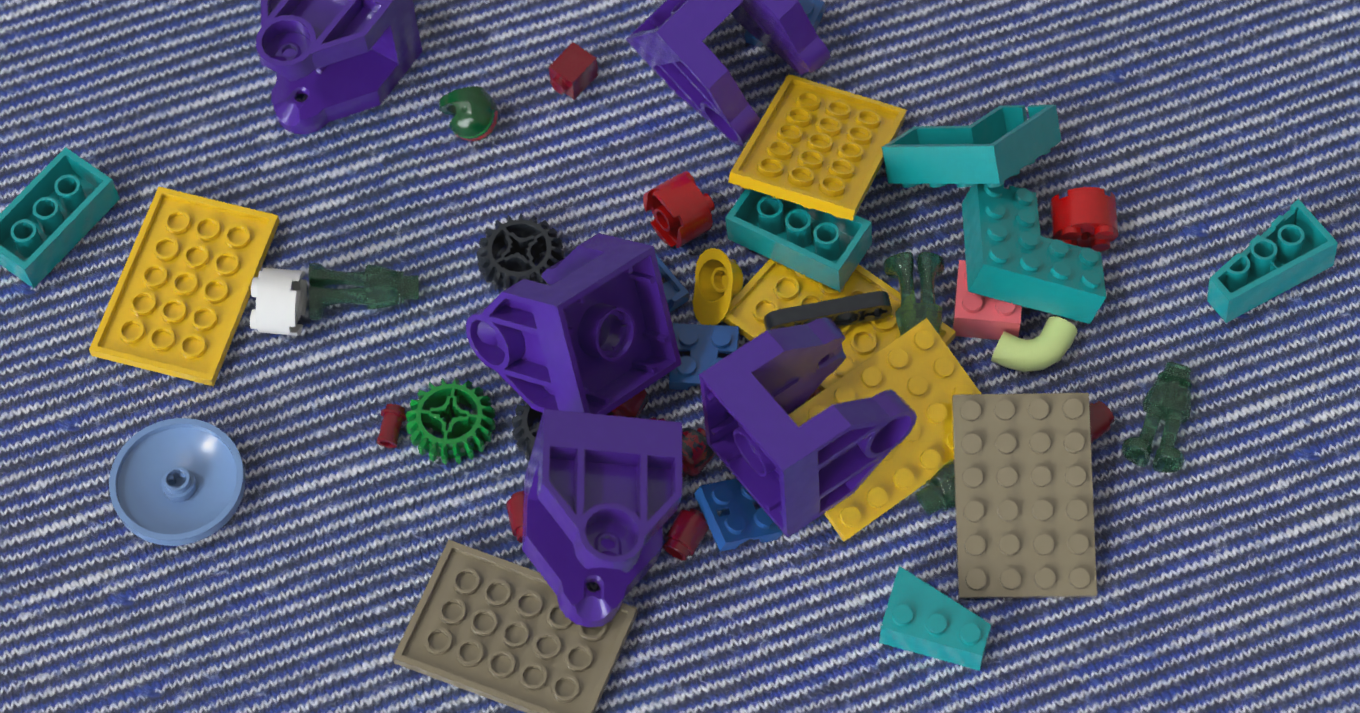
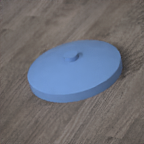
M168 419L145 427L124 444L111 468L109 493L118 517L136 536L158 545H186L211 536L232 518L243 498L246 482L245 469L236 445L219 428L197 419Z

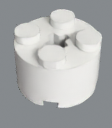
M263 268L259 272L258 278L253 277L251 295L256 297V309L251 311V329H257L259 333L294 336L301 334L303 325L297 324L298 316L305 315L307 280L301 279L305 275V271Z

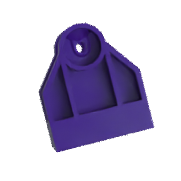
M261 0V28L256 36V50L261 65L276 72L277 82L272 89L271 96L276 118L284 129L295 134H311L321 130L329 122L380 106L423 52L413 0ZM299 94H306L308 96L303 102L295 100Z
M665 0L626 40L677 96L736 145L742 146L752 136L760 122V118L747 102L729 70L703 42L729 14H732L744 29L780 56L800 75L807 71L813 73L831 58L829 50L817 35L799 0Z
M601 233L581 243L566 258L545 270L541 277L549 285L522 279L501 292L491 304L470 316L466 323L467 338L477 357L486 366L495 370L533 410L542 413L544 409L606 415L682 364L654 246Z
M826 317L816 319L804 325L766 330L699 374L707 444L787 538L851 496L888 453L907 437L917 419L915 411L904 399L893 390H887L870 398L832 404L798 427L789 417V414L802 406L825 378L833 373L846 358L842 347L845 336L837 325Z
M544 409L524 478L522 550L557 595L559 608L563 614L575 624L585 627H599L612 621L618 614L625 596L657 562L662 550V526L677 510L682 497V422ZM595 582L599 585L600 590L590 592L586 584Z

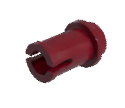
M387 404L386 408L381 410L383 420L376 443L382 447L396 448L402 422L407 420L405 408L397 404Z

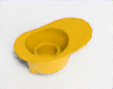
M710 248L705 250L699 256L696 263L693 311L696 319L702 325H718L723 321L729 312L731 300L743 288L744 278L740 266L736 260L729 259L720 249Z

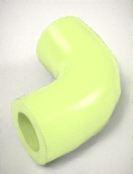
M1053 316L1047 319L1039 336L1033 339L1019 338L1004 331L994 350L991 361L1005 368L1021 372L1044 370L1059 362L1065 355L1078 333L1077 328L1066 319Z

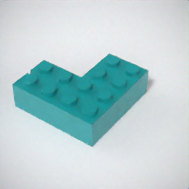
M1001 105L969 126H914L882 146L888 184H901L902 187L906 188L919 184H929V187L932 188L942 187L947 184H957V187L960 188L970 187L975 184H985L987 188L1001 186L1010 176L1019 174L1023 167L1035 163V159L1051 152L1050 149L1062 141L1056 105L1028 106V120L1025 105Z
M985 184L971 186L962 202L968 292L1090 324L1106 299L1101 252L1041 236L1037 193L1014 186H1009L1006 189L1004 184L993 188H987Z

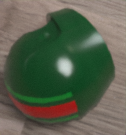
M469 86L449 92L439 100V109L442 113L455 115L449 123V128L457 137L463 140L479 141L485 139L497 126L498 108L495 101L483 87Z

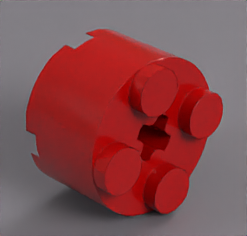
M688 171L675 175L647 191L643 196L645 211L651 210L655 218L650 221L653 229L670 247L676 245V248H679L709 231L713 226L711 211L715 209L714 202L707 193L702 194L693 176Z
M1080 187L1067 190L1068 196L1059 199V194L1051 199L1054 240H1061L1079 247H1091V249L1098 252L1110 249V242L1118 237L1116 197L1112 192L1110 196H1107L1102 188Z

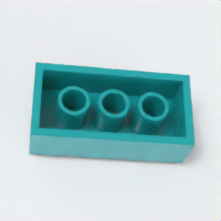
M65 147L0 213V265L32 288H35L120 200L113 179Z
M745 189L725 217L729 240L839 292L872 245V222L857 215H855L853 221L837 218L832 214L816 209H808L787 200L775 199L770 195L754 190Z

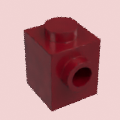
M572 42L549 66L551 86L559 94H566L575 100L598 76L597 58Z

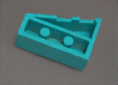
M899 566L881 625L879 643L980 671L991 624Z

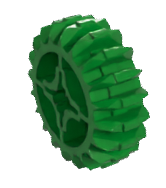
M442 377L440 386L436 387L433 383L429 382V392L419 390L417 393L419 400H411V410L406 413V418L409 422L406 425L407 433L411 435L412 445L418 446V451L422 456L429 453V459L432 462L441 456L442 463L447 465L450 458H455L456 463L460 465L462 461L461 456L466 455L469 459L473 460V450L483 452L485 449L483 442H491L492 433L490 431H494L496 428L495 420H493L496 416L495 409L491 407L490 397L488 395L484 396L483 389L480 386L473 389L472 382L469 380L460 385V380L455 377L452 384H447V381ZM459 403L470 407L476 414H470L469 411L459 408ZM425 427L441 432L443 439L433 436Z

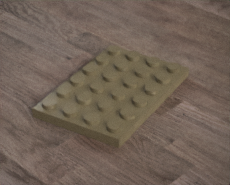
M1089 393L953 395L958 599L1096 597L1097 582Z
M448 540L392 659L397 665L525 713H595L638 611L636 607L622 603L614 619L603 626L585 627L577 625L563 614L559 608L557 595L539 572Z

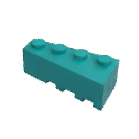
M1297 199L1290 206L1289 211L1283 216L1279 215L1271 222L1269 229L1261 236L1257 235L1252 239L1249 246L1242 253H1237L1210 277L1207 301L1227 323L1334 266L1338 242L1306 206Z

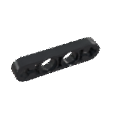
M875 291L775 310L764 316L763 320L766 330L804 325L824 317L831 319L837 327L882 319L892 312V306L887 292Z

